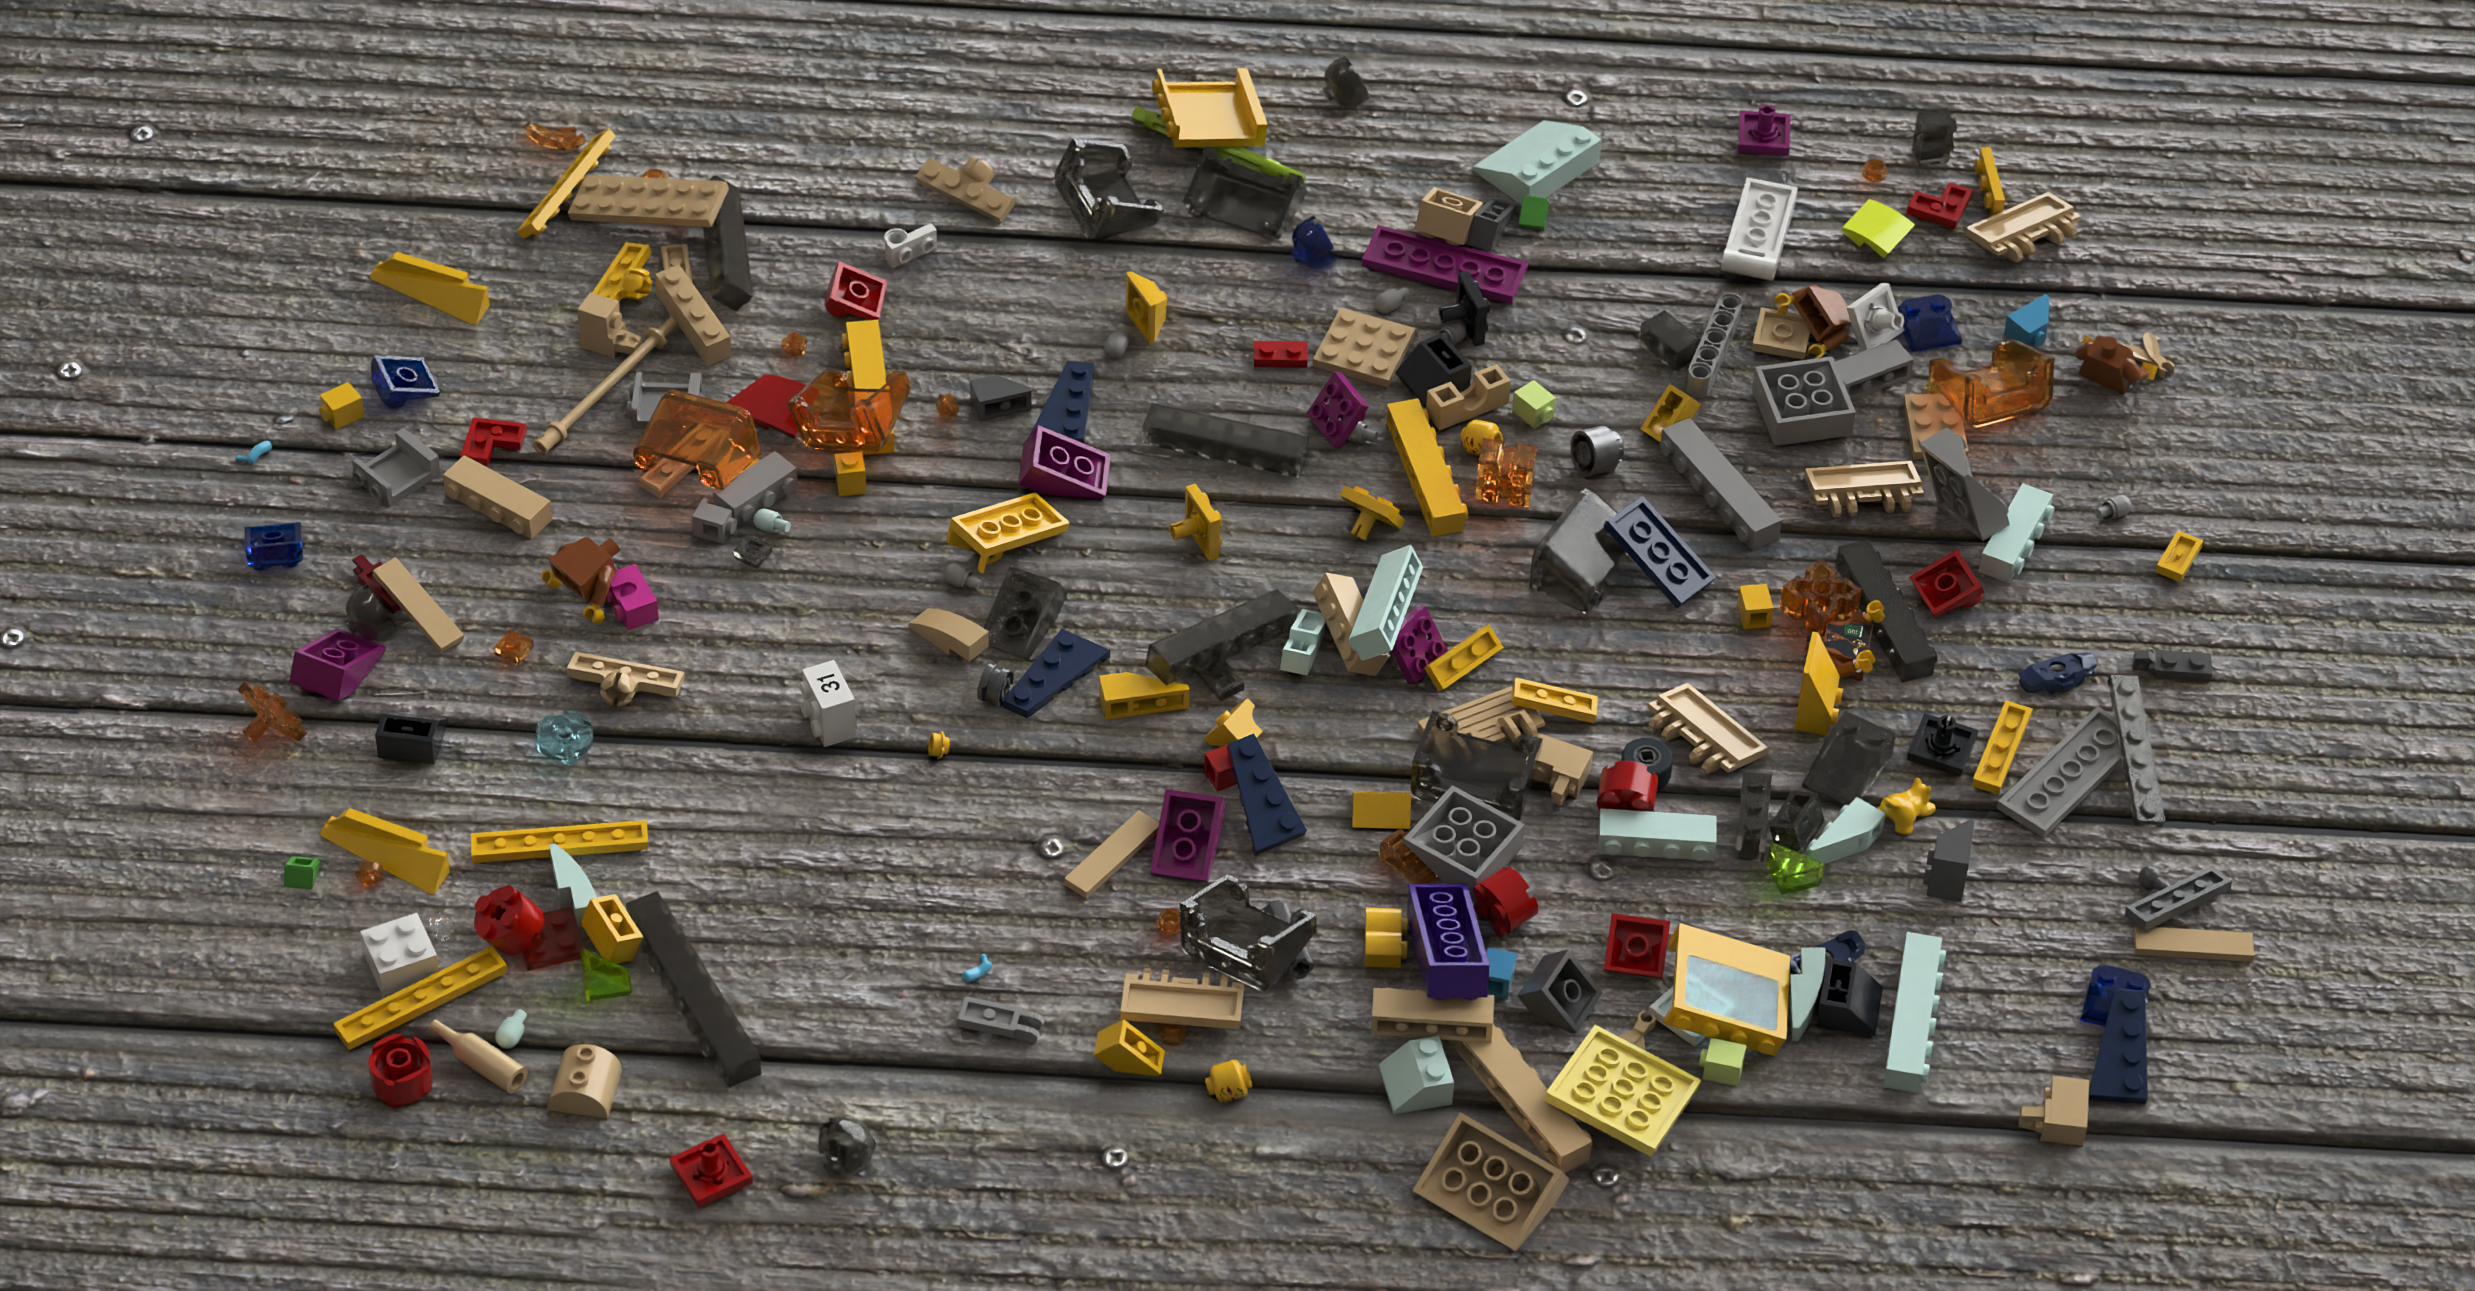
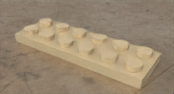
M586 175L568 211V215L571 220L712 227L729 187L726 181Z

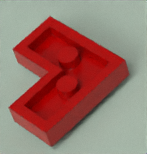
M1949 182L1941 198L1915 191L1907 206L1906 214L1956 229L1972 198L1973 190Z
M473 417L460 458L465 455L484 466H488L494 447L521 450L527 433L526 423Z

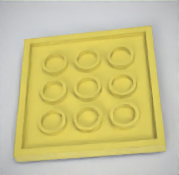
M1594 1025L1547 1090L1544 1101L1652 1157L1698 1090L1701 1079Z

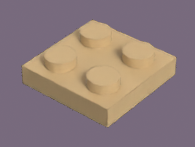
M1761 307L1752 351L1804 360L1811 331L1800 314L1791 312L1778 314L1777 310Z

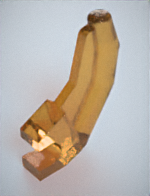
M527 122L524 125L528 137L542 146L567 151L585 144V136L582 133L577 136L574 126L560 128L559 130H549L537 123Z

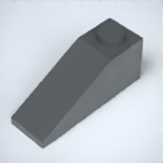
M1491 198L1474 214L1466 244L1473 246V249L1491 252L1500 241L1516 209V205Z

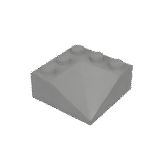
M1833 356L1755 367L1752 391L1774 446L1852 435L1856 412Z
M1946 427L1919 443L1939 508L1982 541L2010 525L2007 516L2009 509L2002 499L1996 498L1988 488H1984L1973 478L1971 472L1973 466L1966 456L1965 448L1967 446L1960 434H1955Z
M1452 785L1404 837L1403 843L1446 884H1467L1471 900L1475 901L1473 887L1504 866L1506 867L1522 849L1525 824Z

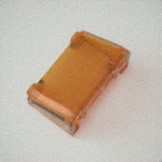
M2015 339L2003 341L1995 347L1992 353L1991 365L1964 372L1954 369L1951 361L1946 358L1929 360V378L1966 423L1974 427H1980L2047 408L2053 398L2055 357Z
M826 369L786 402L802 441L808 447L815 450L878 451L887 443L910 392V382L905 371H891L886 376V384L880 389L853 388L850 378L845 372L837 369Z
M675 389L667 391L661 397L633 451L635 465L638 468L652 470L658 464V456L696 466L700 481L706 486L719 490H724L761 455L754 420L746 409Z

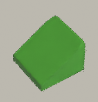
M1524 196L1519 227L1544 230L1548 215L1549 199Z
M291 857L284 866V886L312 889L320 867V860Z

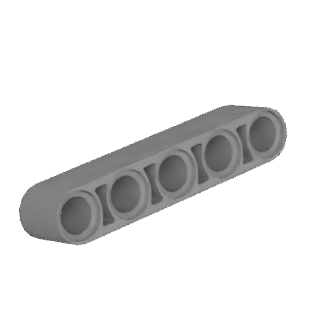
M1725 293L1721 295L1711 315L1688 370L1686 391L1692 397L1703 398L1711 391L1740 323L1742 299L1737 294Z

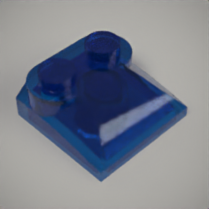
M1937 294L1904 300L1897 307L1898 312L1904 317V331L1902 333L1911 352L1962 344L1959 329L1951 312L1952 302L1948 297Z
M373 356L371 361V380L380 399L387 407L400 408L406 404L407 400L439 397L441 392L423 357Z
M301 522L244 527L247 565L253 567L254 570H267L272 566L292 568L296 567L304 559Z
M2110 965L2095 967L2092 970L2080 1021L2105 1027L2115 989L2145 991L2147 1003L2151 986L2149 979L2141 973Z

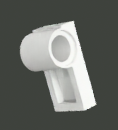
M930 223L908 234L902 229L888 230L884 235L885 259L892 268H895L937 249V229Z

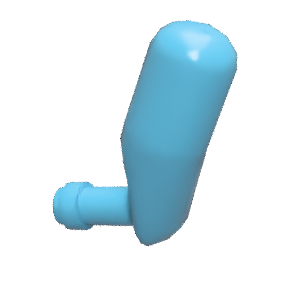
M269 441L259 443L253 447L248 456H236V461L254 464L262 454L272 449V445Z
M985 954L980 955L982 964L962 973V980L968 983L977 980L991 970L992 963L987 960Z

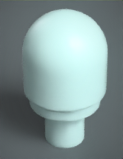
M769 509L758 510L753 518L754 525L759 530L768 533H777L779 530L788 532L791 527L789 521L782 520V516L778 512Z
M517 1009L512 1017H507L502 1021L495 1034V1039L499 1046L512 1048L519 1042L525 1029L523 1021L527 1016L523 1010Z

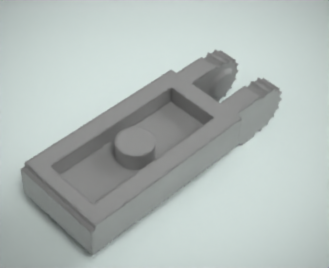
M966 996L960 1007L956 1026L1011 1038L1016 1037L1022 1042L1036 1043L1040 1034L1035 1028L1043 1027L1045 1020L1042 1015L1022 1010L1021 1007Z

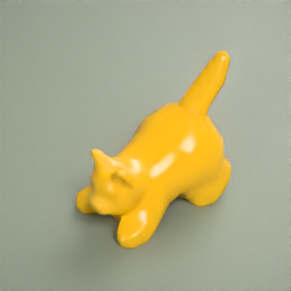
M1915 778L1909 790L1887 795L1882 799L1880 806L1877 808L1886 813L1885 820L1892 819L1894 821L1896 832L1902 835L1912 833L1916 817L1930 816L1936 810L1935 805L1929 802L1931 787L1922 784L1920 778Z

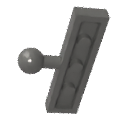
M2146 866L2139 873V882L2145 888H2156L2158 892L2127 906L2125 917L2142 930H2149L2231 890L2232 880L2213 866H2210L2170 885L2162 879L2161 871L2157 867Z

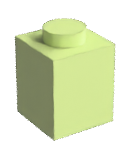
M1533 380L1514 392L1512 411L1535 429L1541 424L1549 422L1554 417L1556 397Z
M1711 1038L1708 1049L1702 1048L1699 1066L1704 1067L1703 1079L1738 1087L1744 1064L1746 1045Z

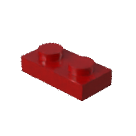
M1254 341V367L1307 368V342Z

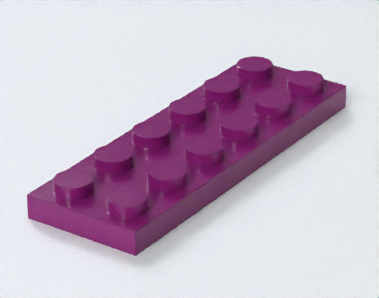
M1378 225L1362 257L1361 266L1457 290L1458 274L1469 271L1473 280L1478 281L1480 293L1483 297L1513 304L1527 272L1528 262L1461 245L1455 246L1445 241Z

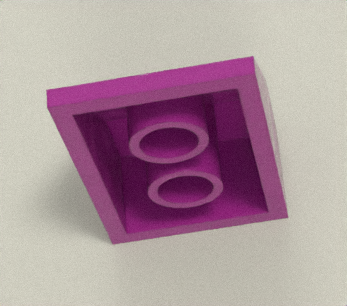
M1038 425L1023 444L1018 484L1041 494L1104 499L1107 491L1111 455Z
M336 628L294 652L289 682L298 685L304 691H314L324 695L328 700L339 701L356 690L385 653L386 646Z
M1165 789L1150 874L1208 882L1221 838L1227 807L1223 797Z

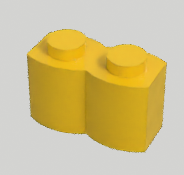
M1366 907L1365 967L1400 968L1401 959H1407V941H1402V935L1407 936V918H1402L1401 908Z

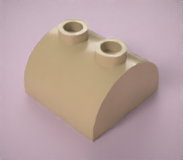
M578 1044L567 1048L562 1055L550 1094L548 1110L608 1119L622 1072L619 1060L611 1052L594 1045Z

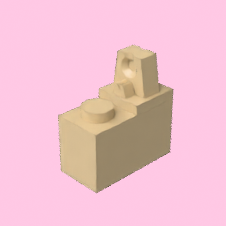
M591 292L588 294L578 308L581 348L614 359L619 352L632 354L642 345L641 337L626 330V324L622 321V314L620 313L619 301Z
M1539 734L1527 756L1525 776L1550 784V789H1552L1550 803L1562 806L1568 795L1577 798L1591 772L1593 751Z
M2053 1076L2050 1087L2044 1088V1106L2021 1107L2019 1127L2041 1133L2040 1141L2083 1146L2087 1130L2089 1080Z

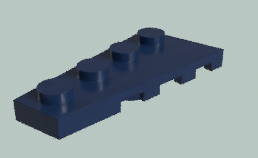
M1067 361L1031 433L1039 425L1084 444L1094 363Z
M1061 629L1003 699V708L1029 718L1052 701L1053 696L1060 690L1065 691L1073 685V681L1079 676H1086L1093 671V666L1098 662L1104 663L1110 658V650L1065 629Z
M1253 733L1229 743L1227 751L1234 779L1238 784L1241 806L1244 807L1248 833L1251 834L1254 856L1305 835L1307 829L1255 734Z
M2115 989L2089 1086L2088 1100L2147 1103L2145 991Z

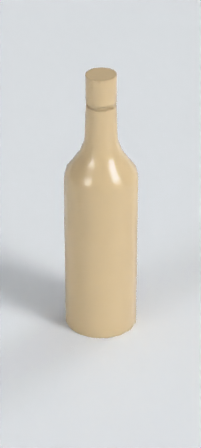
M434 1020L430 1024L429 1029L452 1046L454 1055L458 1060L509 1094L517 1092L524 1084L528 1074L527 1069L473 1033H457L438 1020Z

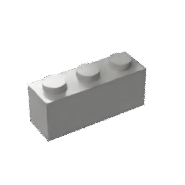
M1895 339L1866 351L1858 352L1842 360H1837L1835 363L1850 400H1854L1910 379L1914 359Z
M774 451L713 491V505L732 510V518L737 519L738 527L745 521H749L758 510L772 506L774 502L793 492L798 487L797 468Z

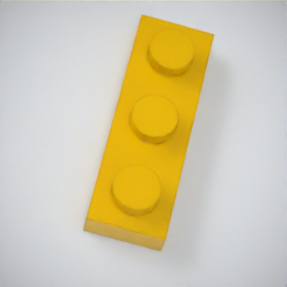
M1981 147L1979 158H1975L1974 168L1975 173L1980 175L1979 187L1980 191H1984L1985 209H1989L1990 216H1994L2003 212L2005 197L1991 147Z
M1488 624L1432 661L1424 669L1439 692L1504 647L1490 624Z
M1515 677L1512 685L1511 704L1594 723L1597 716L1598 696Z

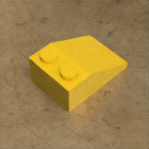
M1812 632L1794 730L1828 736L1830 725L1836 726L1839 709L1834 708L1835 704H1841L1843 688H1838L1840 675L1817 632Z

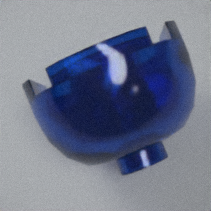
M1312 215L1294 229L1291 238L1294 247L1290 249V252L1297 263L1302 261L1309 268L1323 269L1338 262L1339 259L1337 255L1332 257L1330 250L1334 249V246L1320 222L1314 224L1316 217Z

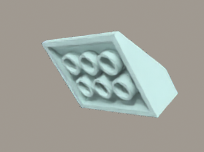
M1544 120L1474 165L1472 170L1522 205L1524 196L1546 198L1598 164L1600 161L1602 139L1583 126Z

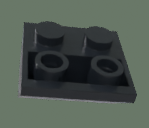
M1440 333L1419 342L1396 370V376L1426 407L1427 390L1451 382L1459 392L1470 387L1472 365L1446 336Z
M400 712L382 713L375 733L378 758L435 765L448 725V718Z
M1827 958L1816 1026L1876 1036L1883 986L1857 963Z

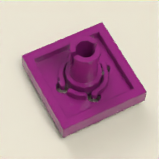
M1768 104L1760 106L1759 112L1740 110L1738 152L1789 156L1791 114L1775 113V108Z
M1334 371L1306 414L1333 447L1342 448L1358 422L1365 419L1369 406L1345 376L1340 372Z
M1417 606L1404 618L1393 649L1389 652L1393 654L1408 684H1417L1427 674L1424 667L1448 651L1426 606Z

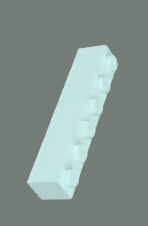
M1411 545L1381 555L1349 637L1352 650L1358 653L1362 661L1390 652L1393 649L1423 569Z
M1907 932L1883 1083L1884 1088L1919 1093L1921 1082H1927L1930 1065L1924 1064L1925 1058H1931L1933 1041L1927 1040L1928 1035L1934 1036L1936 1018H1931V1012L1937 1013L1940 998L1939 995H1934V991H1940L1943 973L1937 971L1938 967H1944L1946 950H1941V937Z

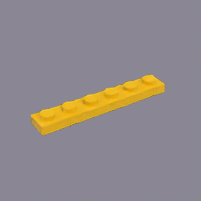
M609 128L595 135L519 227L517 233L523 239L532 234L537 236L547 227L545 222L558 214L560 211L558 206L571 198L573 195L571 190L583 182L586 172L596 167L599 163L597 158L609 151L611 148L610 142L616 136Z
M647 820L471 833L472 863L550 857L549 844L558 845L570 856L649 850Z
M490 946L333 1023L334 1031L347 1049L351 1050L507 973V964L494 947Z

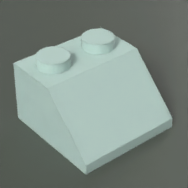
M1439 1036L1409 1040L1379 1064L1380 1074L1393 1115L1452 1105L1454 1080Z

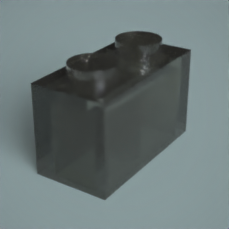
M1948 108L1924 110L1917 113L1912 152L1919 167L1949 163L1950 152H1953L1954 149L1953 133L1957 131L1956 119L1951 117Z
M1663 310L1641 323L1639 343L1659 358L1663 364H1666L1676 372L1691 363L1701 339L1666 310Z
M1791 791L1769 825L1775 853L1803 856L1808 845L1825 821L1818 793Z

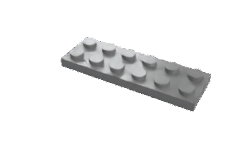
M2097 706L1998 801L1997 809L2044 838L2143 743L2144 734Z

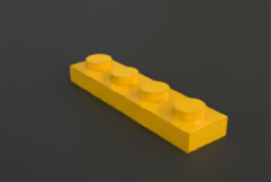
M2005 700L1973 777V787L2000 794L2031 718L2033 708Z

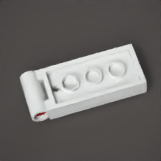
M1747 177L1721 264L1722 271L1773 281L1796 204L1798 187Z

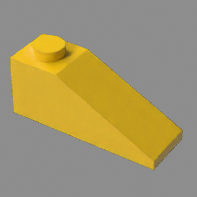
M1129 672L1099 676V698L1105 720L1187 709L1189 708V686Z

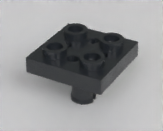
M1460 272L1458 274L1456 304L1439 307V317L1443 324L1461 320L1473 345L1485 344V333L1488 332L1487 314L1490 313V305L1487 298H1483L1480 293L1479 283L1477 280H1473L1470 272Z
M1924 713L1908 750L1906 760L1961 777L1978 738L1979 730L1958 724L1953 717L1948 721V715L1939 718Z

